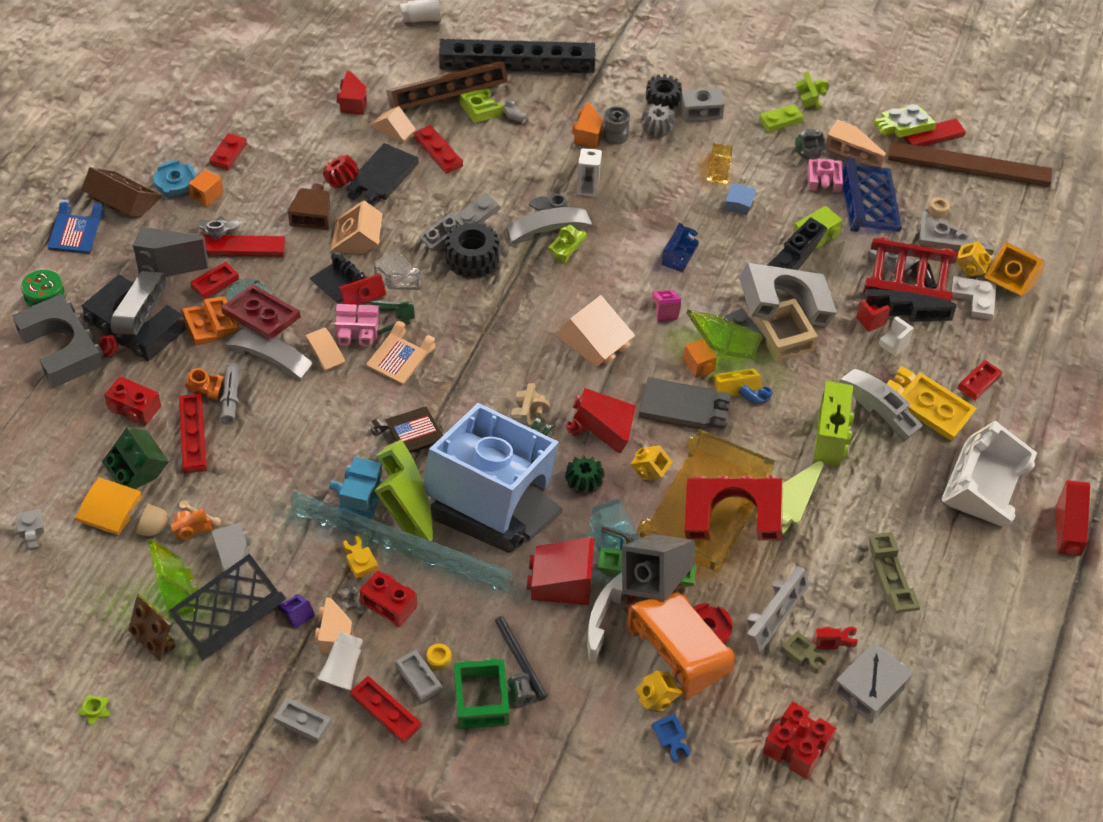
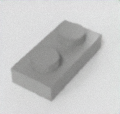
M288 697L273 717L275 723L317 743L321 741L332 723L330 717Z

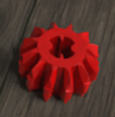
M341 155L324 167L323 176L326 182L334 189L342 188L352 180L354 181V178L358 175L359 168L351 157Z

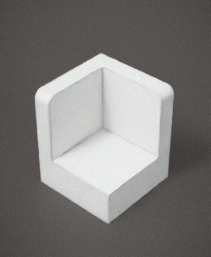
M895 317L891 330L880 338L878 345L896 357L909 345L914 328L899 317Z

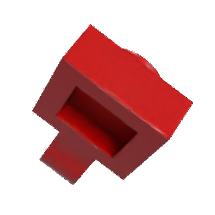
M850 626L841 632V628H816L813 643L817 645L816 649L838 650L839 646L854 648L857 646L858 639H851L848 636H854L857 629Z

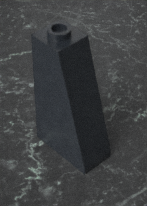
M438 500L431 504V518L434 521L507 553H510L515 547L519 548L526 539V525L513 515L508 529L503 534Z

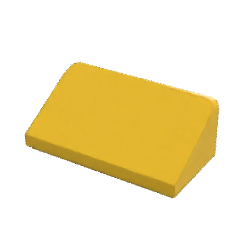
M754 368L712 375L717 393L724 392L731 394V396L740 395L738 391L743 384L753 391L762 389L761 375Z

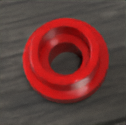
M103 336L98 343L105 357H111L118 350V342L115 336Z

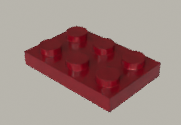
M254 284L221 306L224 315L269 341L301 318L298 309Z

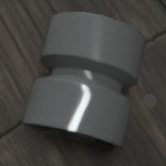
M613 106L605 111L603 138L607 143L619 145L627 141L630 113L626 108Z

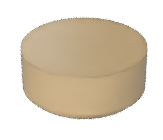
M933 198L929 203L928 211L935 217H945L949 213L950 203L944 198Z

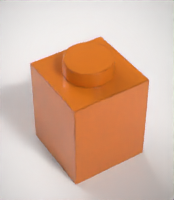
M207 169L189 183L191 198L206 207L224 193L220 176L215 173L213 174Z
M705 338L685 345L683 360L696 378L715 371L717 356Z

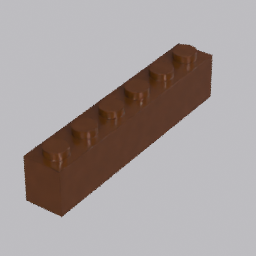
M494 62L387 89L386 93L390 109L398 106L401 109L507 83L508 78L504 63Z

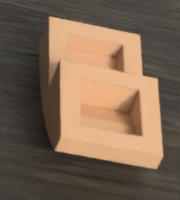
M326 327L305 335L313 355L317 356L324 372L345 364L342 353Z

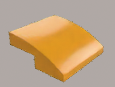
M99 477L83 500L75 520L119 535L130 521V512L141 500V491Z

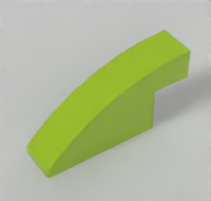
M401 439L386 446L376 456L389 476L374 491L413 547L416 548L433 540L432 518L421 475L410 452Z

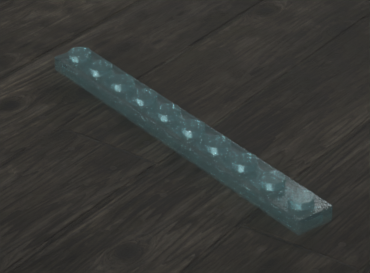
M296 491L290 497L291 511L300 517H308L322 525L327 524L343 533L348 532L356 536L358 535L362 540L373 541L386 549L400 551L408 557H416L424 560L427 564L443 567L451 573H459L473 581H481L497 590L502 589L509 592L513 585V571Z

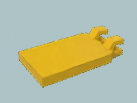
M903 366L896 372L897 375L894 377V381L889 380L887 383L888 386L893 388L911 404L907 410L916 419L950 441L954 440L977 409L921 372L916 376L912 371Z

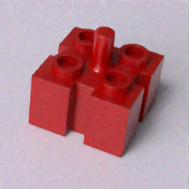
M792 701L782 715L780 725L776 723L766 737L762 753L778 763H781L783 759L790 763L789 769L807 780L817 766L819 757H823L832 744L837 728L820 717L817 721L809 718V710Z

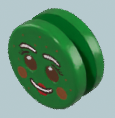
M49 269L35 270L25 276L21 283L23 297L29 307L60 294L63 297L65 296L60 275Z

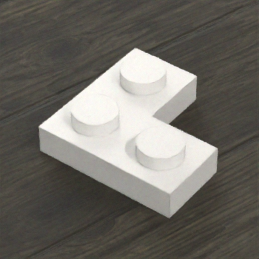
M953 276L951 285L952 298L971 300V317L992 320L994 316L996 284Z

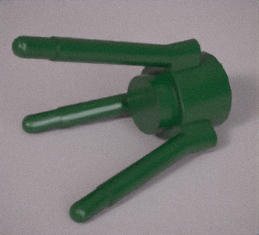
M370 302L371 305L379 306V311H395L396 319H400L405 325L410 324L409 320L415 318L413 302ZM395 323L378 330L377 333L381 334L392 330Z

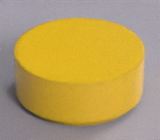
M434 644L429 647L426 653L428 665L436 670L448 667L451 663V650L444 644Z

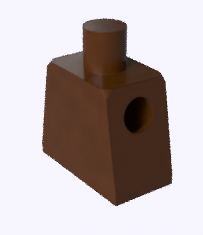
M315 183L311 189H299L288 209L289 226L329 230L330 197L329 192L324 191V187L321 184Z

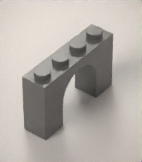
M62 294L12 315L16 330L25 344L56 332L66 333L73 337L68 346L40 359L43 373L52 388L103 366L101 357L104 355L99 344L95 345L93 343L94 339L90 330L83 328L82 318L80 315L76 316L74 314L75 310L70 300L66 302Z

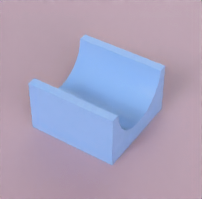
M477 403L429 449L423 482L428 496L504 534L509 527L515 507L528 485L533 483L543 489H546L549 485L559 442Z

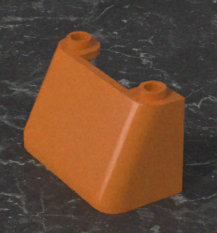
M673 592L665 601L648 599L637 602L629 607L626 629L633 637L638 634L641 640L646 637L672 668L674 680L678 678L681 682L682 687L679 689L682 692L681 696L685 700H688L733 672L734 652L720 641L692 608L684 594Z

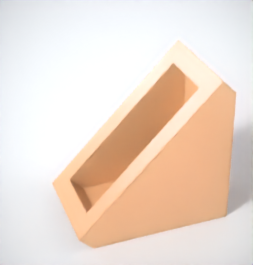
M399 106L384 112L371 124L372 128L402 143H405L413 135V132L416 131Z

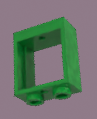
M489 658L485 661L472 662L464 660L454 663L458 729L509 725L510 712L504 659ZM499 675L501 705L464 707L461 678Z

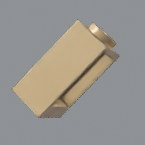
M796 299L780 302L779 307L770 319L754 317V323L766 337L765 345L775 362L815 351L818 336ZM791 316L801 334L779 340L769 322Z

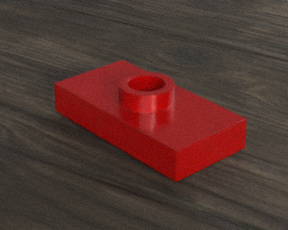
M381 274L339 287L343 303L347 305H359L387 295Z
M984 360L959 383L957 389L976 401L1002 376L1003 371L987 360Z

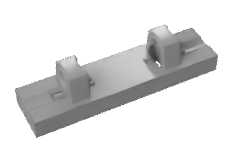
M797 566L786 581L776 580L772 585L775 597L761 615L751 613L747 621L750 630L747 636L752 651L761 653L810 586L805 568Z

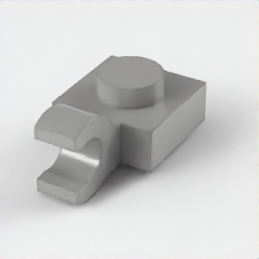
M41 509L17 513L20 538L25 537L29 550L39 548L37 534L44 533Z

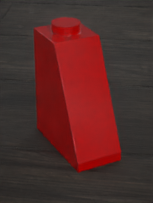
M584 388L581 395H576L572 408H575L574 419L616 452L622 453L629 441L636 405Z
M1066 480L1055 506L1057 553L1069 556H1082L1087 545L1091 489L1089 482Z

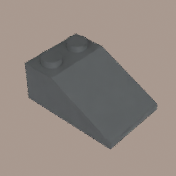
M140 227L133 243L139 274L141 271L163 272L166 277L208 269L209 266L204 236Z

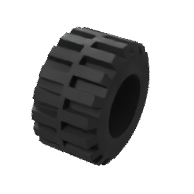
M473 221V223L464 222L463 225L458 224L455 226L456 228L450 229L449 234L446 236L445 247L446 263L451 271L455 270V274H462L466 278L468 276L476 278L479 275L483 277L485 273H491L492 268H496L499 261V238L492 227H486L484 223L478 224Z

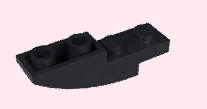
M810 217L784 243V248L766 266L799 270L823 238L827 227Z

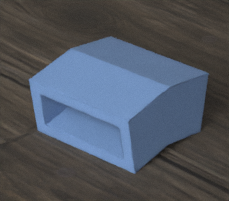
M732 184L726 199V211L747 215L756 189L746 185Z

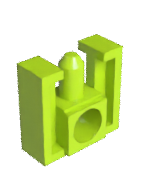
M488 88L460 95L459 104L475 123L502 116L503 106L500 102H496V106H493L495 100L490 98L491 91Z

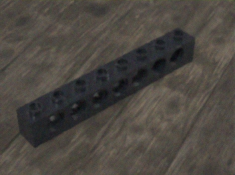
M440 39L439 69L466 70L494 62H503L506 71L595 73V43Z

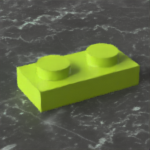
M795 104L768 111L759 116V121L768 133L802 123L804 119L803 114Z

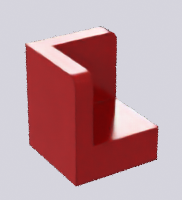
M863 300L859 304L856 319L868 332H871L886 325L890 308L886 305L878 309L876 305L869 306Z

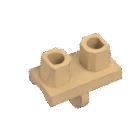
M529 383L527 390L517 391L516 403L518 406H522V408H514L511 413L514 421L524 423L525 426L534 429L537 416L540 417L542 414L549 412L551 406L544 395H539L535 391V383Z

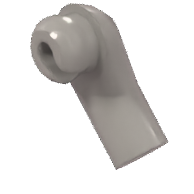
M507 99L505 105H503L506 116L509 119L524 123L527 114L516 110L515 100Z

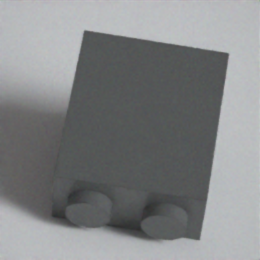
M652 534L623 545L622 594L663 601L667 600L695 564V540Z

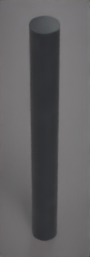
M503 616L497 617L495 623L522 672L529 675V684L539 701L546 699L547 694L506 620Z

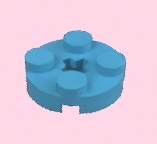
M176 160L161 164L157 168L156 174L154 173L153 175L156 189L163 193L166 198H173L174 196L190 192L189 183L196 178L195 170L190 164H180Z

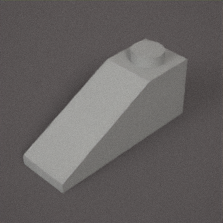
M240 523L212 531L214 545L223 572L248 555L247 546L251 545L248 532L242 531ZM247 562L240 567L239 576L244 577ZM236 570L229 575H235ZM226 579L229 591L233 593L234 580ZM238 581L236 593L240 594L242 581Z

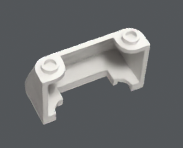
M993 421L972 434L965 442L943 494L942 502L951 508L996 525H1009L1016 516L1015 508L1009 504L1019 476L1029 473L1034 468L1037 452L998 422Z

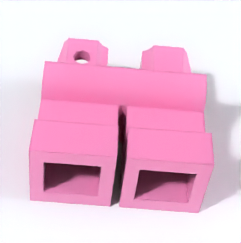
M337 304L335 327L339 345L348 346L351 343V339H359L360 345L371 346L372 341L377 338L379 306L359 305L357 317V305Z

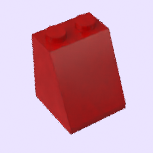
M589 537L536 546L535 555H530L529 570H533V576L528 575L527 590H531V600L589 605L595 538Z

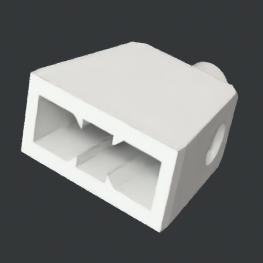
M581 149L576 195L597 197L602 151ZM586 176H591V177H592V181H591V182L585 181V177H586Z

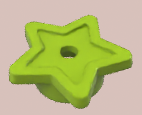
M87 695L83 707L77 711V714L87 717L90 725H94L99 718L109 717L110 712L106 709L108 697L100 698Z

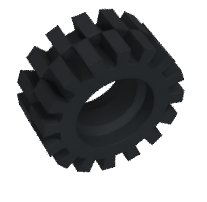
M663 74V77L657 75L655 78L653 76L651 80H648L646 87L647 103L655 106L661 104L662 107L668 106L670 109H673L674 105L677 107L681 100V82H678L677 78L673 80L671 75L669 78L666 77L667 74Z

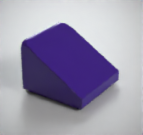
M298 594L278 607L279 611L295 628H298L315 616L310 602Z

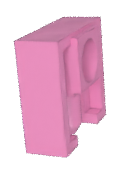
M809 159L807 167L808 190L817 191L818 182H821V186L826 189L830 186V182L833 181V192H841L843 186L842 161Z

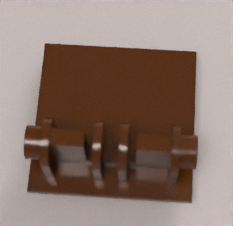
M137 594L128 631L149 653H152L161 661L164 651L170 652L176 646L174 639L168 635L171 624L140 594Z

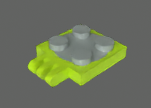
M909 105L904 108L882 112L881 118L874 120L873 125L883 135L895 133L898 137H904L935 130L936 122L918 105Z

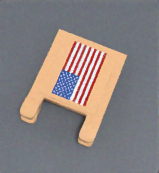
M397 321L389 336L366 363V367L404 385L427 354L435 349L436 344L433 343L435 338L429 335L425 337L421 347L401 339L406 333L405 323Z

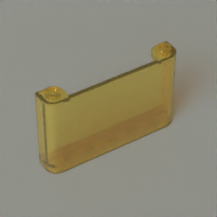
M698 429L695 436H690L686 448L689 449L688 456L652 518L648 517L646 521L642 520L637 530V533L640 534L639 539L652 534L686 539L684 523L687 478L704 476L706 478H717L719 476H728L730 478H741L743 476L765 478L771 476L775 460ZM729 497L716 505L711 515L710 540H695L696 564L717 573L720 572L755 507L753 503L742 497Z

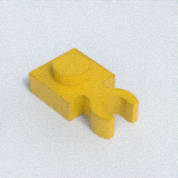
M358 535L355 536L356 545L350 546L346 540L343 541L344 550L348 554L346 555L347 562L356 579L379 570L378 563L369 547L362 549V540Z

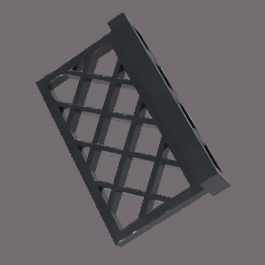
M249 553L168 612L196 648L198 656L204 661L279 607L287 598L281 591L278 592ZM246 562L254 570L253 578L239 576L240 567ZM236 570L235 575H229ZM222 579L234 580L233 593L219 590ZM238 581L252 583L250 595L236 593ZM255 583L265 585L270 594L264 598L254 596ZM216 584L215 590L210 589L212 586ZM204 592L215 594L213 607L199 605L200 595ZM218 595L232 597L230 610L216 607ZM196 598L195 604H191L190 602ZM235 598L249 600L248 609L245 612L234 610ZM253 600L259 601L252 606ZM183 607L194 608L193 621L182 620L177 611ZM198 609L212 611L210 624L196 622ZM215 612L229 614L228 624L225 626L214 625ZM233 615H239L234 620H232ZM195 626L209 628L208 638L202 643L194 636ZM213 629H217L218 631L212 635Z

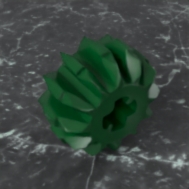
M585 455L581 459L574 457L573 462H568L565 472V479L568 481L569 488H575L576 494L579 491H584L585 495L588 493V490L595 493L597 487L602 486L605 476L601 461L595 462L593 456L590 459H586Z

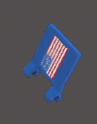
M61 200L58 216L49 240L48 250L90 254L100 220L104 216L102 204H94L92 216L87 217L70 215L71 207L69 206V201Z

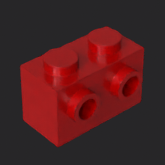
M119 376L104 394L107 408L112 413L121 414L133 422H139L144 425L149 423L161 407L157 391L122 376Z
M379 570L359 590L360 603L397 627H400L417 608V594L409 586L404 587L393 576L384 574Z

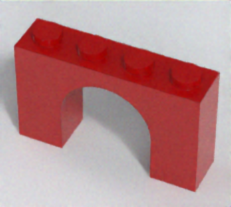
M704 476L687 478L684 523L686 539L710 540L711 515L716 505L729 497H742L753 503L757 509L758 541H782L784 489L782 478L767 476L765 478H753L751 476H743L741 478H730L728 476L706 478Z

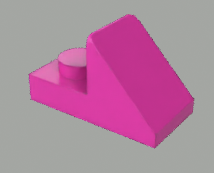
M674 290L652 291V300L656 304L657 321L677 320L681 307V298Z

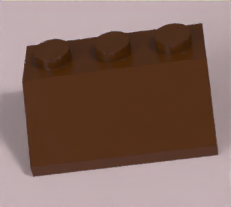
M89 167L81 191L88 194V198L95 201H103L105 207L113 210L118 209L121 211L120 214L127 218H132L133 216L142 217L162 196L114 170Z

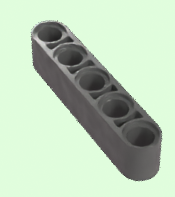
M140 272L112 316V333L138 334L165 289L166 277L163 272Z

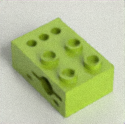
M826 381L819 408L813 462L822 461L824 464L840 467L842 458H847L848 446L852 437L851 427L849 426L853 425L854 413L850 412L853 385Z

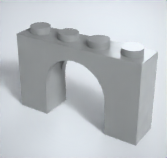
M748 263L739 276L750 315L753 317L767 319L772 317L780 305L775 289L783 290L793 295L800 302L804 314L811 325L827 327L837 313L824 274Z

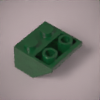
M126 427L102 463L116 483L137 489L157 479L169 463V460L147 430Z

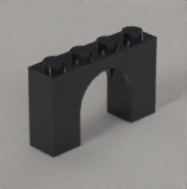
M119 274L81 305L84 313L83 318L89 325L99 328L104 335L115 336L121 346L128 347L136 356L150 361L186 330L184 316L169 305H166L151 319L144 322L137 335L112 333V316L133 285V282Z

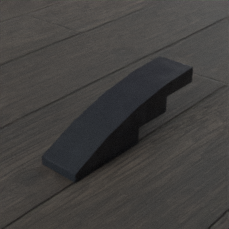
M866 289L864 297L869 306L876 305L880 309L888 305L890 308L889 316L908 315L910 322L952 321L957 307L956 303L905 291Z

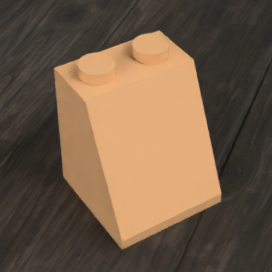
M601 295L570 318L556 334L559 339L596 367L603 362L606 365L616 357L614 353L618 350L621 353L631 345L629 341L635 336Z

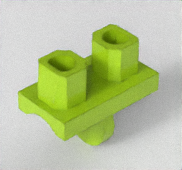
M809 71L803 73L804 79L795 82L798 94L801 95L804 108L815 105L818 110L822 108L819 95L825 96L830 85L827 80L816 79L815 83H813Z
M569 224L560 230L559 236L548 247V252L554 254L555 260L565 264L572 253L586 239L587 233L578 231Z

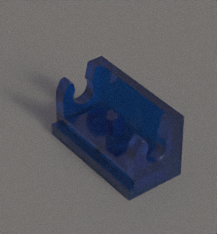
M681 223L678 224L663 250V266L682 273L684 272L699 245V240L688 235L697 236L698 232L696 230L683 226Z

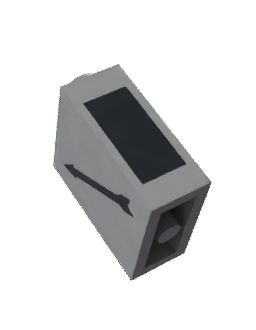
M873 642L836 679L832 692L870 723H873L909 686L913 673L905 664L899 663L890 656L886 649L879 647Z

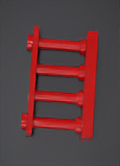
M885 237L873 238L870 250L877 251L873 277H866L863 293H866V289L905 291L933 296L951 302L953 292L946 290L949 263H956L959 252H954L949 248L936 249L890 241ZM885 252L898 254L895 277L892 282L881 278ZM907 256L919 258L916 283L914 285L904 284L903 282ZM928 260L941 262L937 288L935 289L924 286Z

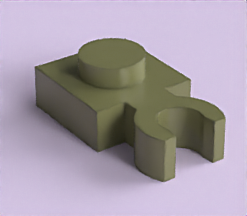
M798 631L781 648V652L799 666L806 662L809 670L815 674L820 669L815 662H820L825 666L828 660L824 654L815 653L817 645Z

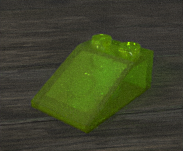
M687 310L686 314L709 348L718 352L717 356L725 359H730L732 356L733 359L742 362L745 359H755L762 334L716 314Z
M150 538L146 541L156 580L168 612L196 592L198 588L197 585H191L190 581L194 580L190 566L185 567L180 556ZM196 598L190 603L195 604ZM183 607L177 613L181 616L193 612L194 608Z

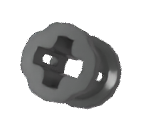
M527 673L515 674L507 681L508 687L512 688L514 693V704L516 706L524 707L536 700V694L531 691L528 683L530 678Z

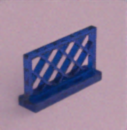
M847 157L842 167V176L850 231L858 232L860 227L900 232L902 225L891 168L855 164V158ZM858 172L865 173L867 177L863 178ZM877 174L885 175L886 179L883 181ZM872 179L878 185L875 187L868 180ZM864 185L870 191L866 193L860 186ZM884 188L889 194L885 195L879 189ZM874 193L881 200L877 201L871 195ZM867 200L873 206L869 208L863 201ZM885 202L889 206H891L892 209L888 210L882 204ZM877 208L884 215L879 216L873 210ZM869 215L876 221H867L865 216ZM888 217L894 222V224L888 223L884 219Z

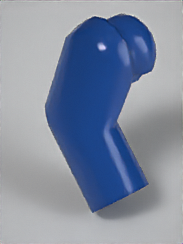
M743 384L738 394L752 404H760L769 401L773 392L767 386L753 391Z

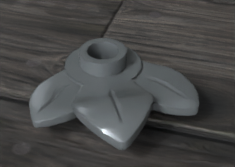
M554 194L550 198L545 196L537 197L529 202V206L538 212L546 209L568 207V202L563 195Z
M220 216L213 221L199 220L197 226L204 230L206 235L217 239L221 238L228 231L238 229L240 227V220L227 222Z

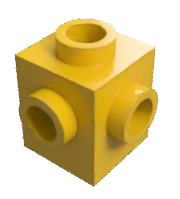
M979 241L962 245L956 260L967 278L985 274L992 261L989 253Z
M658 445L640 448L635 453V458L630 465L636 471L637 476L643 481L657 480L664 476L673 461L663 448Z
M657 670L644 677L642 683L635 688L640 697L641 705L647 710L659 712L667 710L672 705L671 702L682 694L671 673Z

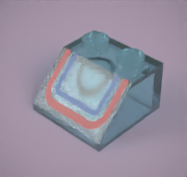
M618 498L592 507L591 518H589L590 531H588V537L595 538L594 544L599 553L601 547L622 551L623 545L638 540L639 535Z

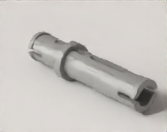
M235 363L226 365L224 394L220 401L222 407L220 420L223 424L228 425L235 422V412L239 404L237 390L240 366Z

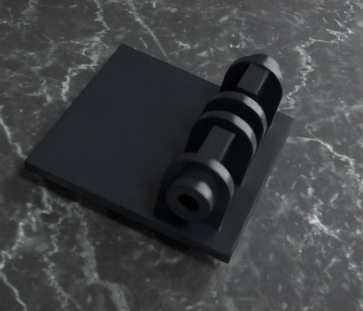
M335 252L331 256L332 264L310 277V280L335 302L339 303L342 301L339 287L367 278V276L364 275V272L358 270L350 260L345 259L341 253Z

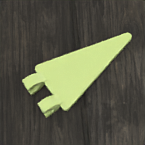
M822 461L816 462L783 483L782 535L788 530L791 523L794 525L800 523L824 465Z

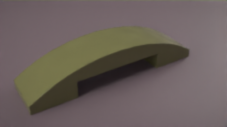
M886 532L869 535V545L878 580L895 613L920 610L914 589L909 588L899 562V549L893 533Z

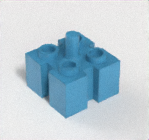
M354 457L352 464L346 468L344 483L330 481L329 489L337 491V497L340 498L338 511H341L343 522L370 527L375 514V507L380 501L374 490L383 482L381 479L383 474L382 464L380 462Z

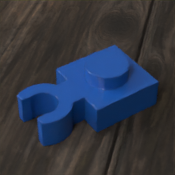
M675 713L652 723L651 727L662 749L670 747V759L672 762H678L679 759L676 755L678 750L683 751L686 758L690 756L689 747L681 742V740L686 738V734Z

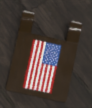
M426 406L388 419H374L371 421V432L374 436H378L389 429L394 440L397 442L402 439L410 453L433 446L443 436Z

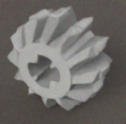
M652 104L651 107H646L641 115L643 130L647 131L648 135L655 134V137L657 135L664 137L665 133H671L675 125L673 110H669L668 106L662 107L661 104L659 106Z

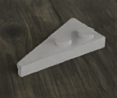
M922 211L920 216L919 246L941 249L949 248L959 251L962 245L977 242L968 237L969 233L951 226L943 220L937 222L929 218L927 212ZM981 240L980 243L984 249L992 256L994 247Z

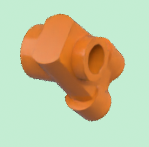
M196 368L188 373L185 388L195 394L202 393L207 395V398L217 400L224 376L216 374L209 376L204 369Z
M203 508L192 513L189 511L178 512L174 516V523L170 524L176 539L181 538L183 540L191 539L194 534L200 532L203 534L213 530L211 521Z

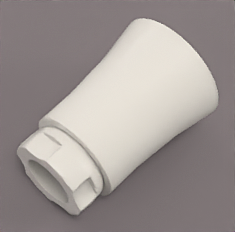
M438 0L409 1L408 4H400L403 23L441 22Z
M339 632L337 641L334 642L331 653L318 679L351 690L353 675L361 652L359 648L362 645L363 639Z

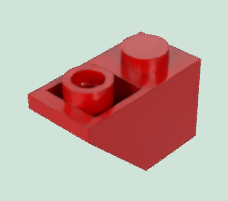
M346 71L345 78H341V92L337 93L336 99L337 104H340V112L364 115L367 105V87L351 71Z

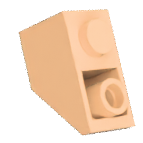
M326 598L325 607H320L319 622L322 623L321 628H316L315 643H319L320 653L330 654L334 642L337 641L339 632L353 636L352 621L332 598Z

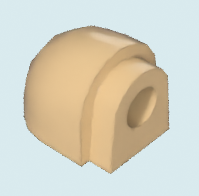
M147 504L139 521L137 534L151 537L162 532L168 522V513L161 508Z

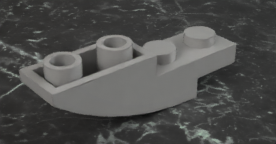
M486 192L458 214L449 213L422 233L419 238L431 251L446 248L445 240L450 229L456 228L455 226L458 224L463 225L464 222L473 223L475 221L478 224L484 223V221L501 210L500 206Z
M853 369L839 380L842 384L853 385L852 395L869 413L876 410L905 441L923 426L907 410L911 404L893 388L876 377Z

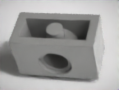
M721 88L682 90L680 107L683 120L723 119L725 103Z

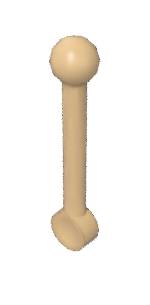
M185 500L179 503L180 510L197 511V509L189 506V503ZM207 515L213 526L217 527L221 524L220 518H213Z

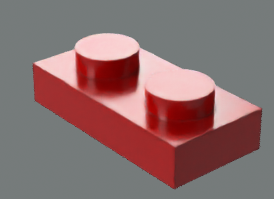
M227 133L210 157V165L229 171L247 145L246 138Z
M225 261L192 280L190 284L191 288L204 300L239 280V274Z

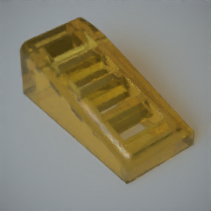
M713 143L707 180L728 182L733 146ZM715 155L724 156L727 158L715 157ZM714 161L725 162L726 164L715 163ZM713 167L725 168V170L714 169ZM712 173L724 174V176L713 175Z

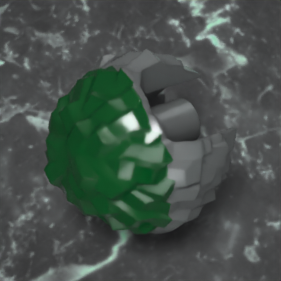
M807 128L801 132L796 138L795 152L808 160L820 158L825 153L826 148L823 132L812 128Z

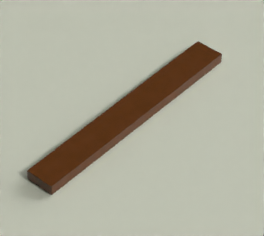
M892 141L889 148L888 160L1046 187H1050L1052 168Z

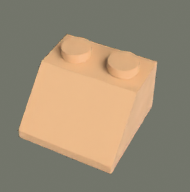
M363 200L335 220L331 251L365 254L369 250L376 248L380 241L382 213Z

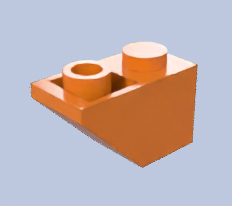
M586 102L583 110H579L578 122H574L571 133L574 135L575 144L597 149L603 135L604 121L593 106Z

